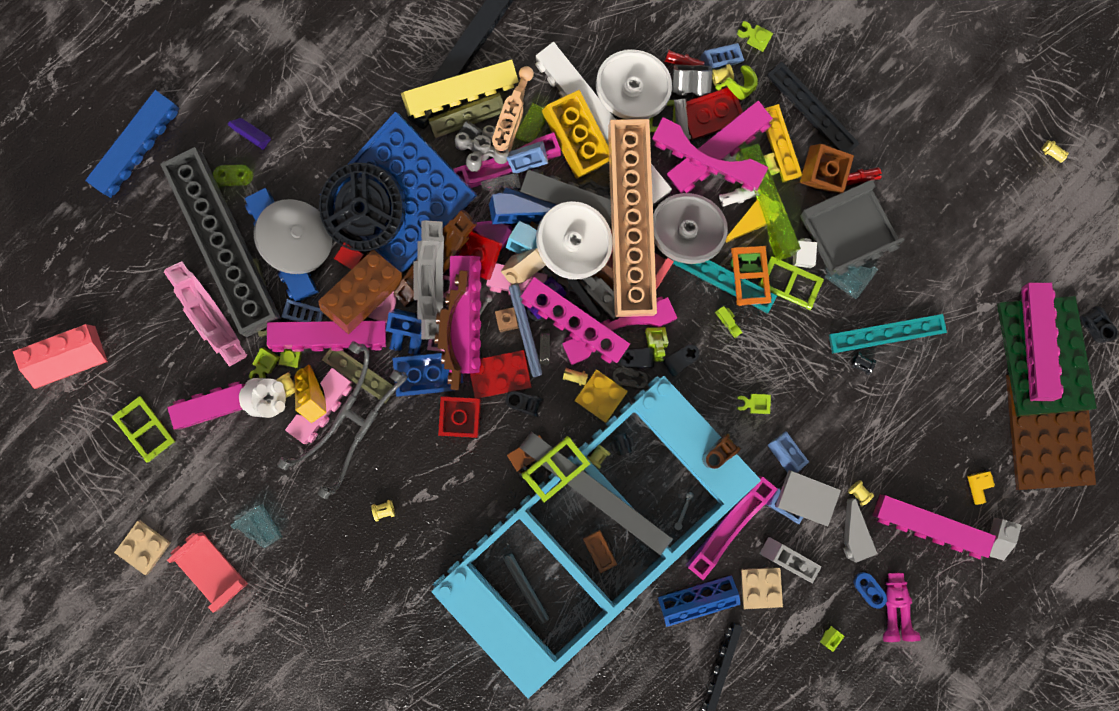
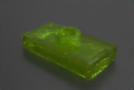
M532 103L515 135L516 138L526 143H530L537 138L546 121L542 113L544 108Z

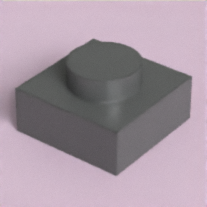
M466 120L459 133L464 132L469 135L471 140H474L475 137L482 133V130Z

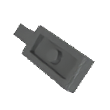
M597 276L580 279L586 285L584 287L585 291H587L586 293L612 320L616 318L614 291Z

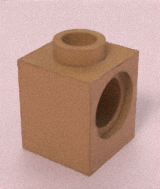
M514 307L495 311L500 332L519 328Z

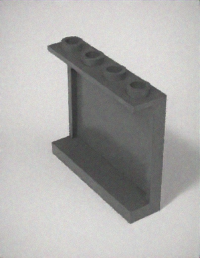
M873 180L804 210L800 215L813 242H817V250L831 276L838 274V276L843 275L849 271L848 268L852 266L858 268L864 265L866 260L870 258L876 260L883 256V252L887 250L891 253L899 249L900 244L904 241V238L898 239L873 192L875 188Z

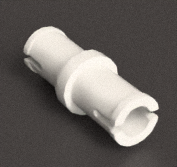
M737 188L733 192L719 195L720 202H723L721 203L722 207L736 202L740 204L744 200L759 197V189L757 191L753 189L750 192L746 189Z

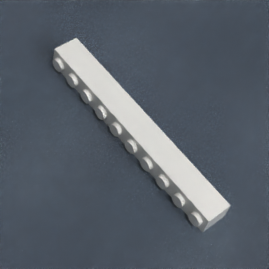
M554 42L536 55V67L541 73H546L548 82L552 87L556 86L558 88L561 98L580 90L609 147L608 125L610 120L616 119L601 103L598 96ZM651 164L652 201L654 206L666 197L672 189Z

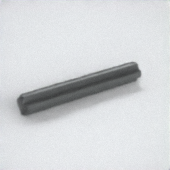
M513 554L506 555L503 558L506 566L539 623L544 624L549 620L546 611Z

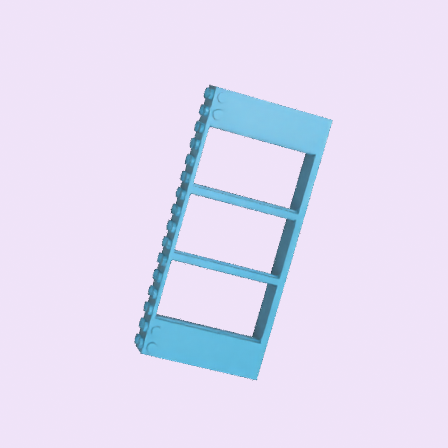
M665 376L661 378L655 377L648 384L650 387L648 390H641L634 397L636 400L634 403H627L620 410L622 413L617 418L613 416L606 423L608 426L603 431L599 429L591 436L594 439L589 444L585 442L578 449L587 458V455L635 412L718 503L670 548L667 546L662 555L619 596L611 601L530 513L529 509L541 499L537 493L532 497L528 495L520 502L521 507L518 510L514 508L506 515L505 518L507 520L504 523L500 521L492 528V534L489 537L487 535L483 536L476 544L478 547L475 550L473 548L469 549L463 555L461 563L455 562L447 571L449 574L446 577L444 574L441 575L433 584L434 589L431 592L528 699L761 481L737 454L718 469L707 468L703 464V455L721 437ZM571 455L568 458L576 466L583 464L577 456L573 458ZM710 455L709 463L711 465L716 464V455ZM592 463L583 470L632 507ZM553 473L549 475L551 480L546 484L542 482L539 485L545 494L561 480ZM518 519L531 530L603 609L556 655L550 651L471 564Z

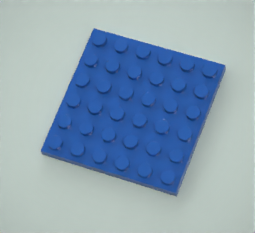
M398 112L393 113L348 163H370L380 166L392 174L402 189L406 205L403 225L392 241L379 249H375L379 255L402 274L418 258V241H421V221L442 222L443 229L450 220H453L477 196ZM362 173L357 174V178H362ZM368 174V179H372L379 183L385 189L389 196L386 187L381 183V181H379L374 176ZM351 176L339 186L334 198V210L337 194L342 186L351 180ZM389 196L390 205H391V211H392L391 198H390V196ZM361 203L360 210L363 212L365 205ZM376 227L375 234L360 237L363 241L371 240L384 230Z

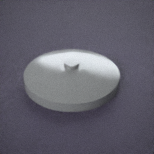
M691 193L670 196L657 206L653 214L654 243L663 254L675 261L686 264L708 261L720 252L726 241L728 227L724 214L715 203L703 196Z
M288 199L270 204L261 212L254 227V241L260 255L272 267L285 273L304 274L311 272L325 261L331 251L332 237L323 226L320 212L302 201Z

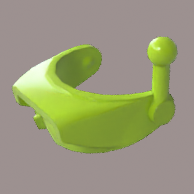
M743 65L741 72L744 76V86L739 85L731 77H728L725 82L716 84L715 88L721 90L722 87L727 85L732 93L743 101L756 90L758 79L755 72L749 66Z

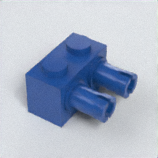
M393 309L388 314L386 331L392 332L389 348L401 351L403 335L411 337L408 353L412 354L414 352L415 355H419L422 342L421 320L417 319V313Z

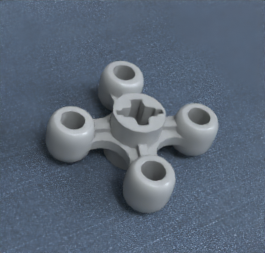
M485 126L482 130V135L475 137L474 140H471L469 135L464 132H460L455 136V147L458 150L470 149L473 151V153L467 156L466 166L470 171H478L481 168L482 161L487 160L489 156L493 157L498 164L507 162V157L509 156L508 149L498 151L491 146L496 129L494 126Z

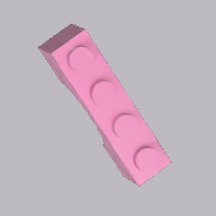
M331 368L320 383L325 394L327 413L313 423H310L302 415H296L285 431L303 444L312 443L318 436V433H316L320 427L323 428L328 423L330 413L332 411L335 412L340 407L342 397L347 396L353 389L351 385L354 382L336 369Z

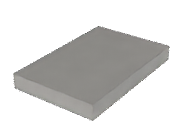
M788 470L775 507L828 526L841 490Z

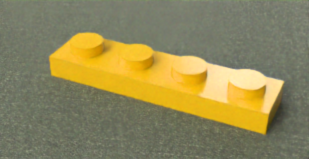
M779 104L765 108L773 118L770 123L771 127L766 130L772 152L775 154L774 158L777 167L780 168L779 173L782 182L801 177L802 173Z

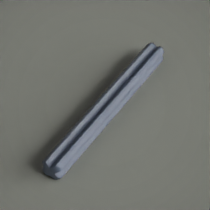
M513 284L509 286L511 299L533 377L542 375V370L524 304L521 303L522 298L519 297L521 294L519 285Z

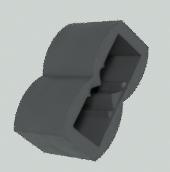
M673 66L672 91L677 95H687V93L692 92L697 96H704L706 93H711L712 66Z

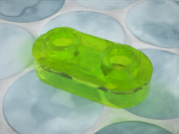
M221 165L214 170L213 177L217 183L223 186L247 185L252 181L253 173L245 165ZM243 171L244 176L239 177V173ZM225 172V176L220 178V174Z

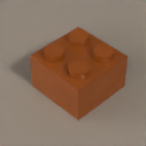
M823 144L810 146L800 183L831 194L844 193L854 155Z

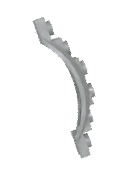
M421 221V241H418L417 261H414V300H417V319L421 320V339H435V333L439 332V324H436L437 312H440L443 308L444 236L442 234V222Z

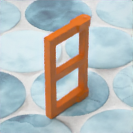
M766 246L731 248L737 306L771 303ZM760 253L762 272L740 274L738 254ZM763 278L765 297L742 299L740 279Z

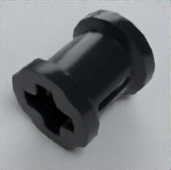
M857 352L852 360L851 368L854 369L856 367L864 371L866 375H870L876 365V360H870L862 356L860 352Z

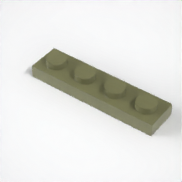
M496 93L434 116L428 120L434 136L437 138L461 129L466 120L475 124L501 114L504 104L500 93Z
M330 348L322 361L357 384L363 365L345 352L332 351ZM367 369L361 387L381 400L393 385L370 369Z

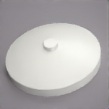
M623 50L614 53L602 63L596 79V90L601 103L614 115L626 120L649 119L659 114L667 105L672 92V80L666 66L655 56L640 50Z
M564 202L553 207L541 219L536 234L537 249L543 262L550 270L564 278L584 279L590 277L605 266L611 255L613 245L612 234L607 221L596 209L581 202Z

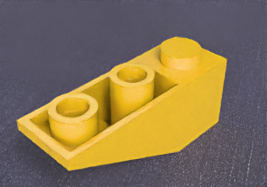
M307 365L305 368L299 369L295 374V410L310 423H313L327 413L326 400L311 365Z

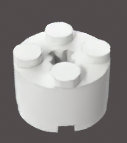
M269 378L250 379L239 393L240 406L251 416L274 417L285 409L286 394L284 386L277 380Z

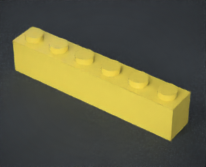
M509 60L401 93L408 116L413 115L414 118L424 116V111L430 109L433 113L443 110V106L450 104V107L460 105V100L468 99V102L479 99L478 95L483 93L489 96L496 94V89L503 88V91L514 88L513 84L519 81L513 61Z

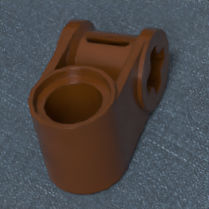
M728 433L722 436L703 455L702 461L707 468L718 469L741 450L739 446L732 442ZM712 454L717 457V462L714 465L709 463V457Z

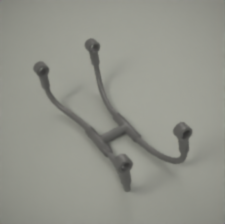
M355 341L351 342L348 349L356 354L364 351L363 369L355 390L344 403L332 427L306 453L295 459L281 457L277 463L281 469L287 470L289 466H293L295 463L310 456L328 440L346 416L361 427L354 437L355 440L349 449L335 486L328 488L321 486L317 493L324 499H328L340 487L358 442L362 440L371 426L380 407L408 377L406 372H399L394 369L390 378L397 383L381 398L375 408L371 409L366 419L357 415L350 408L357 399L356 396L367 373L369 350L365 344H358Z

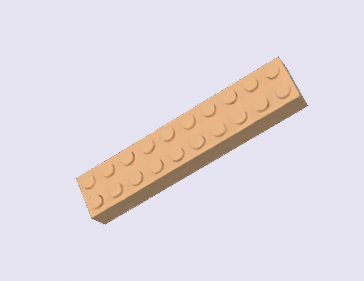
M649 119L610 120L608 125L615 317L654 316L657 314Z

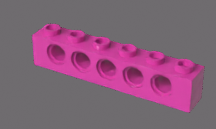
M535 277L530 279L519 295L522 298V304L530 309L532 306L539 310L537 312L538 315L546 320L549 317L555 321L553 323L554 326L562 331L565 328L571 332L569 334L570 337L578 342L581 339L587 343L585 345L587 349L594 353L597 350L602 354L601 358L608 363L612 361L618 363L630 343ZM539 294H543L546 297L544 305H539L536 301ZM556 305L562 308L560 316L553 314V308ZM573 316L578 319V324L575 327L569 325V319ZM589 327L594 331L591 338L585 336V330ZM607 338L609 340V347L603 349L601 341Z

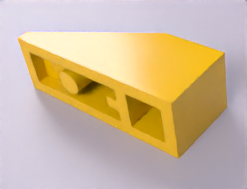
M762 193L730 232L725 242L728 243L757 230L768 222L773 223L779 216L777 211L780 207Z

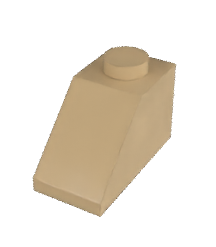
M535 248L511 256L502 268L501 273L513 285L525 282L546 266V264L540 257L538 249Z

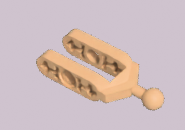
M524 66L520 69V82L514 89L513 94L505 100L492 138L493 146L498 151L508 149L510 152L512 150L523 118L525 87L534 75L533 70L529 66Z

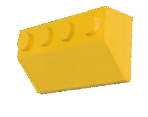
M580 90L545 106L542 113L552 133H555L559 147L576 179L609 162V147Z

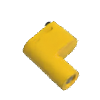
M988 468L984 469V472L967 476L975 505L986 503L983 489L995 486L993 476Z

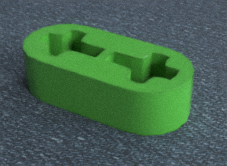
M760 253L738 254L741 262H747V264L739 268L740 272L762 271V265L759 268L757 264H751L757 258L761 261ZM732 258V260H731V262H730V266H731L732 270H734V268H733V258Z

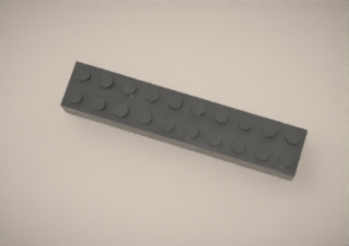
M194 147L161 163V167L239 333L248 337L266 328L267 322L281 321L282 319L203 153Z

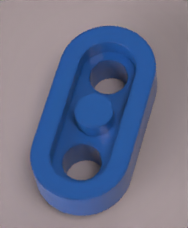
M865 572L858 573L854 578L855 588L871 607L882 608L887 602L885 592L870 574ZM862 579L866 580L865 585H861L860 581ZM877 594L878 599L873 601V595Z

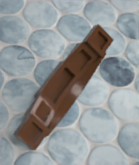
M461 210L442 229L444 236L443 274L450 267V256L460 255L462 252L460 249L469 239V233L477 225L465 210ZM414 264L393 293L404 307L410 306L414 301Z
M460 270L459 274H456L455 286H458V290L451 289L450 293L446 294V305L448 306L437 312L436 316L439 332L435 333V344H438V349H444L445 351L442 352L441 364H444V369L452 370V372L448 373V384H451V390H459L461 384L462 368L453 351L451 324L458 302L468 291L469 271Z

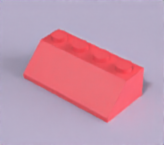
M87 324L13 351L20 372L34 389L108 362L96 327Z

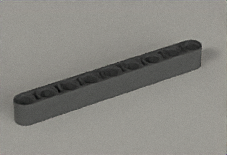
M532 431L520 445V448L536 461L553 449L552 446ZM559 452L551 457V460L565 477L578 468V466ZM544 462L542 464L545 468H547L549 471H551L553 474L559 477L547 462ZM581 471L567 483L658 554L662 555L673 540L586 472Z

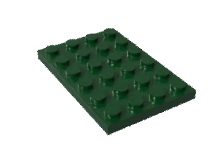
M1076 296L1054 299V308L1057 310L1055 319L1056 327L1058 328L1057 345L1060 347L1058 358L1059 365L1062 368L1060 382L1063 385L1062 398L1055 401H1030L1022 301L998 303L997 308L1016 417L1097 409Z

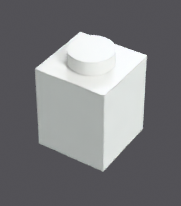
M807 238L797 241L794 244L792 265L805 268L814 267L816 264L817 242H811V239Z

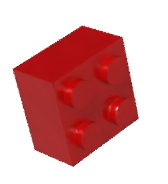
M441 397L438 436L479 438L481 399Z

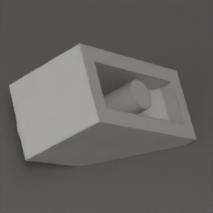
M994 518L990 534L995 535L996 538L990 557L1004 561L1017 544L1022 525Z

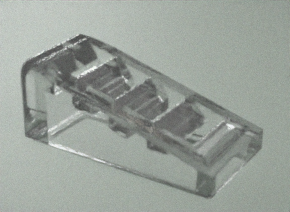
M518 173L480 182L482 190L504 191L505 187L514 191L521 190Z

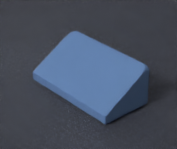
M543 141L509 152L507 161L514 174L548 164Z
M786 431L768 444L769 449L787 473L788 470L797 473L809 463Z

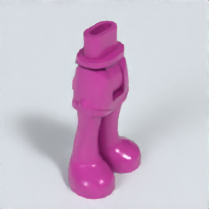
M888 573L889 582H886L888 625L887 630L883 633V641H921L920 633L912 628L910 616L912 599L906 586L907 582L904 581V573ZM898 607H900L901 611V638L897 624Z

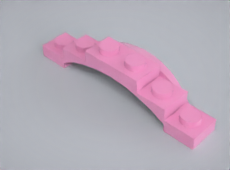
M182 261L166 268L164 273L174 286V293L184 306L183 311L203 340H208L214 351L221 354L228 366L246 358L247 354L241 347L240 341L230 324L193 273L186 268Z

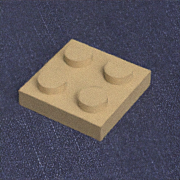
M137 521L114 553L144 575H148L171 542L142 521Z
M780 567L741 569L743 609L783 607Z

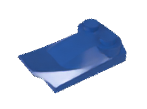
M442 353L393 358V368L399 372H406L408 376L405 382L396 389V397L455 391L451 390V384H448L449 369H444V364H441ZM461 373V383H463V374H462V373Z

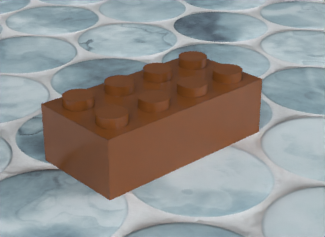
M372 250L318 301L320 310L347 334H350L399 287L402 273L375 250Z

